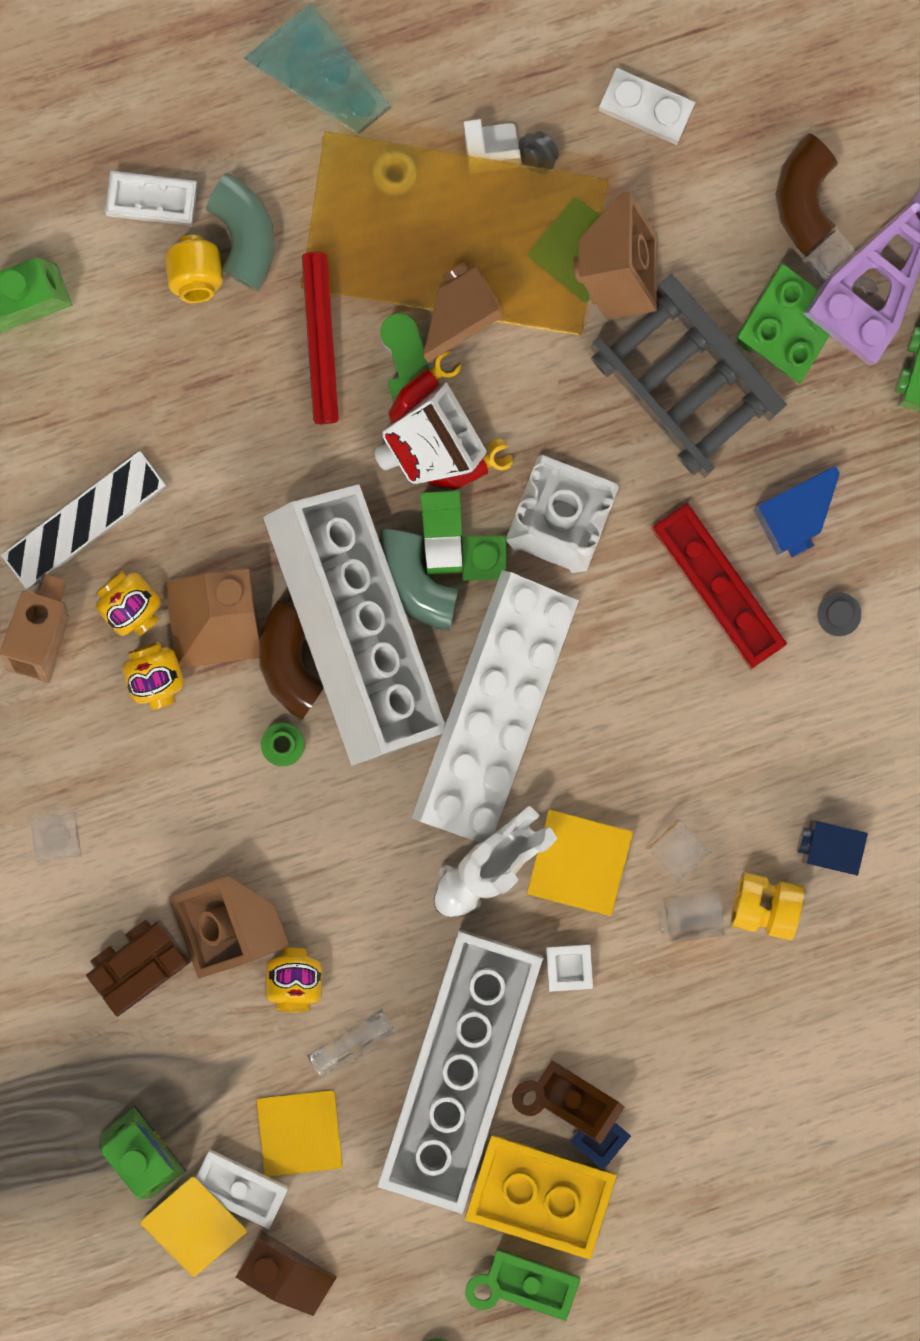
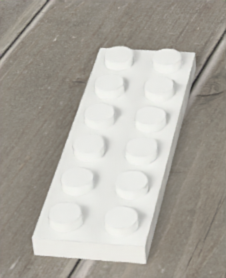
M501 571L412 819L479 843L484 842L495 833L579 600L512 572Z

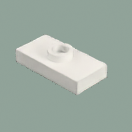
M110 170L105 214L110 217L193 226L198 183L195 180Z

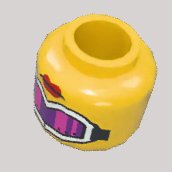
M120 571L96 592L100 597L96 603L98 613L120 636H125L135 631L140 637L159 620L154 613L160 607L161 600L138 573L133 572L125 575L123 571Z
M156 642L128 652L129 659L122 665V674L132 701L137 704L149 703L151 710L176 702L174 694L179 692L185 683L174 650L167 647L162 648L160 642Z
M282 949L280 957H274L266 963L265 998L270 1003L275 1004V1010L279 1012H310V1005L318 1003L322 997V964L319 960L308 957V949Z

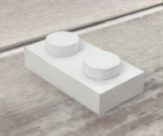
M616 68L598 111L677 145L696 102Z
M211 1149L196 1177L227 1210L267 1229H270L289 1188Z

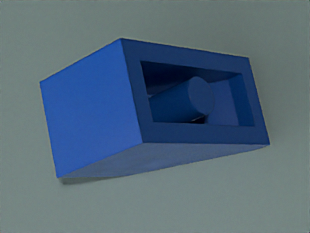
M836 466L775 496L754 509L777 556L788 550L792 558L815 546L811 538L822 531L840 473Z

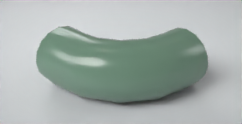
M226 173L213 190L207 203L206 211L224 222L231 234L232 248L227 261L222 267L223 272L239 283L258 292L266 280L275 254L273 223L261 198L239 179Z
M381 529L379 541L405 613L410 618L431 627L450 631L458 588L434 582L426 574L422 565L424 537L397 530Z

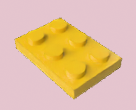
M491 1134L467 1208L465 1220L591 1260L617 1174Z

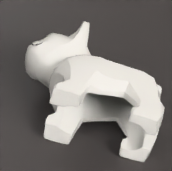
M527 806L481 844L476 845L462 859L458 868L454 869L449 865H443L439 869L438 873L441 879L437 882L434 891V905L437 912L447 917L462 916L471 911L478 910L482 904L480 898H491L500 893H506L518 882L515 874L523 864L538 852H545L558 838L550 827L542 828L537 832L530 829L529 825L540 815L530 806Z

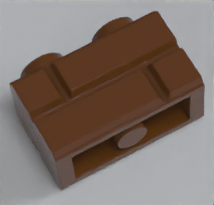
M147 919L125 934L130 941L117 952L112 946H109L90 961L94 969L87 973L86 976L117 1017L191 963L189 957L175 941L161 920L152 926Z

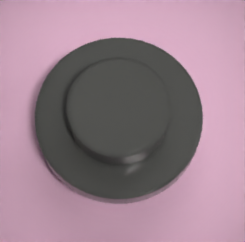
M537 131L534 134L528 133L519 140L521 161L526 168L540 174H546L554 168L555 161L559 157V151L550 136L544 132Z
M831 594L818 607L817 618L819 625L826 633L832 636L848 635L860 624L861 608L858 602L848 594Z

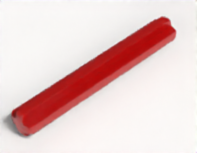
M321 251L307 252L302 255L313 421L318 425L334 424L338 422L339 415L328 256L326 252Z

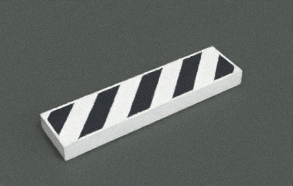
M139 451L1 554V556L26 590L29 591L40 582L42 574H52L167 488V485L142 452Z

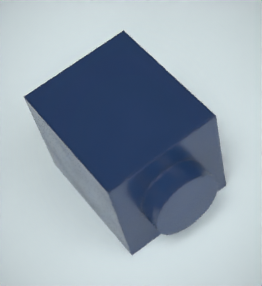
M811 820L810 827H803L801 830L797 852L803 854L802 863L858 876L868 833Z

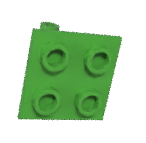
M781 263L775 274L771 276L766 289L757 299L755 307L751 309V313L744 325L737 332L736 338L738 340L736 344L748 352L754 350L790 378L801 384L830 335L803 314L818 290Z

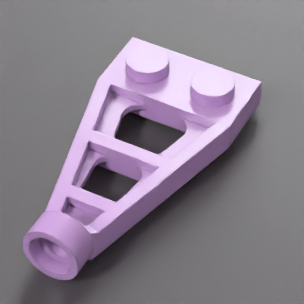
M920 189L910 202V205H907L826 278L803 313L868 365L878 362L899 330L920 272V220L916 216V214L920 216ZM896 234L912 246L911 252L901 270H898L881 256L882 249ZM872 268L890 282L887 299L883 308L879 311L873 309L852 291L854 282L868 269Z

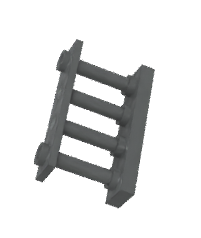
M670 274L657 287V295L660 297L657 300V311L649 312L610 347L598 337L591 346V350L595 353L591 360L606 377L613 374L681 452L677 457L683 466L693 475L699 471L705 478L715 468L707 459L713 452L753 417L760 418L764 415L768 421H771L787 404L673 274ZM678 317L688 329L685 333L687 338L637 380L621 360L669 318L674 320ZM707 350L717 362L713 366L715 371L666 413L650 395V392L697 351L702 353ZM735 382L746 395L742 398L744 403L700 442L694 445L678 425L726 383L731 386Z

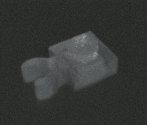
M837 229L831 231L801 260L822 285L856 251ZM860 276L852 286L854 294L857 287L862 288L868 296L878 292L875 282L865 276Z

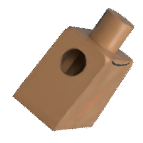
M42 574L36 594L22 591L0 649V657L7 671L46 683L50 682L69 620L66 605L61 602L67 584L65 580L52 575ZM40 618H47L41 624H34Z

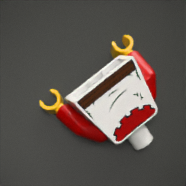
M448 350L434 359V367L431 370L424 369L401 388L388 412L390 422L382 431V436L386 443L376 447L375 457L378 465L383 470L400 466L408 481L413 484L427 482L433 486L460 489L487 475L488 469L491 467L501 471L507 470L513 463V457L507 455L502 459H494L495 454L499 450L507 448V442L503 439H495L485 449L447 382L439 385L438 380L441 377H454L461 368L460 362L451 370L446 371L440 368L441 359L451 352V350Z

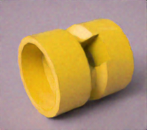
M743 872L733 903L731 927L749 932H756L761 927L765 929L767 936L792 941L801 916L804 886L781 880L775 885H770L768 877ZM760 903H768L767 909L765 907L760 906Z

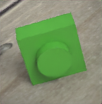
M506 536L462 537L463 581L499 580L501 571H507Z

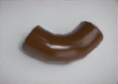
M810 133L796 145L782 165L775 193L780 222L794 245L804 256L813 250L836 227L821 208L819 192L821 183L838 165V162L829 148L819 138Z
M277 600L270 610L259 637V667L270 693L292 715L302 721L324 687L322 682L306 669L302 659V645L306 637L297 611Z

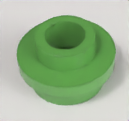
M274 724L262 736V753L270 763L276 766L292 765L300 759L304 752L305 742L303 735L291 724ZM280 736H286L291 742L290 749L285 753H279L274 747L275 740Z

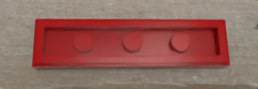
M688 502L651 527V530L750 670L787 645V642Z

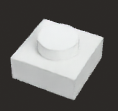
M590 944L546 947L549 992L593 989Z

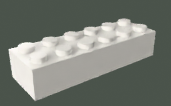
M360 485L293 501L264 516V522L351 766L441 735L445 728V723Z
M458 929L379 1178V1188L463 1214L542 964V955Z

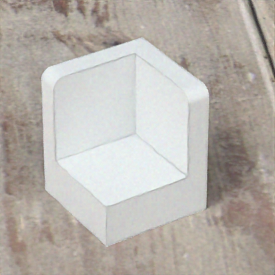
M481 119L464 121L463 132L469 174L520 167L521 154L518 149L516 128L513 123L482 127Z

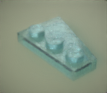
M311 3L244 57L246 61L358 135L392 108Z

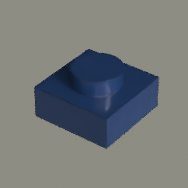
M615 1122L601 1144L578 1129L569 1141L604 1170L631 1135Z

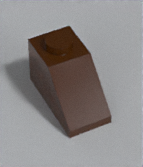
M262 1231L239 1268L235 1278L275 1302L314 1316L337 1277Z

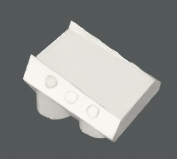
M540 455L537 457L506 541L515 552L523 551L567 568L571 573L587 571L619 486L612 481Z

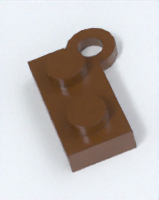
M553 1060L538 1082L533 1080L524 1081L515 1088L512 1094L513 1106L522 1115L534 1116L545 1108L599 1144L603 1142L625 1108L620 1102ZM534 1091L536 1093L535 1101L530 1105H524V1096L528 1092Z

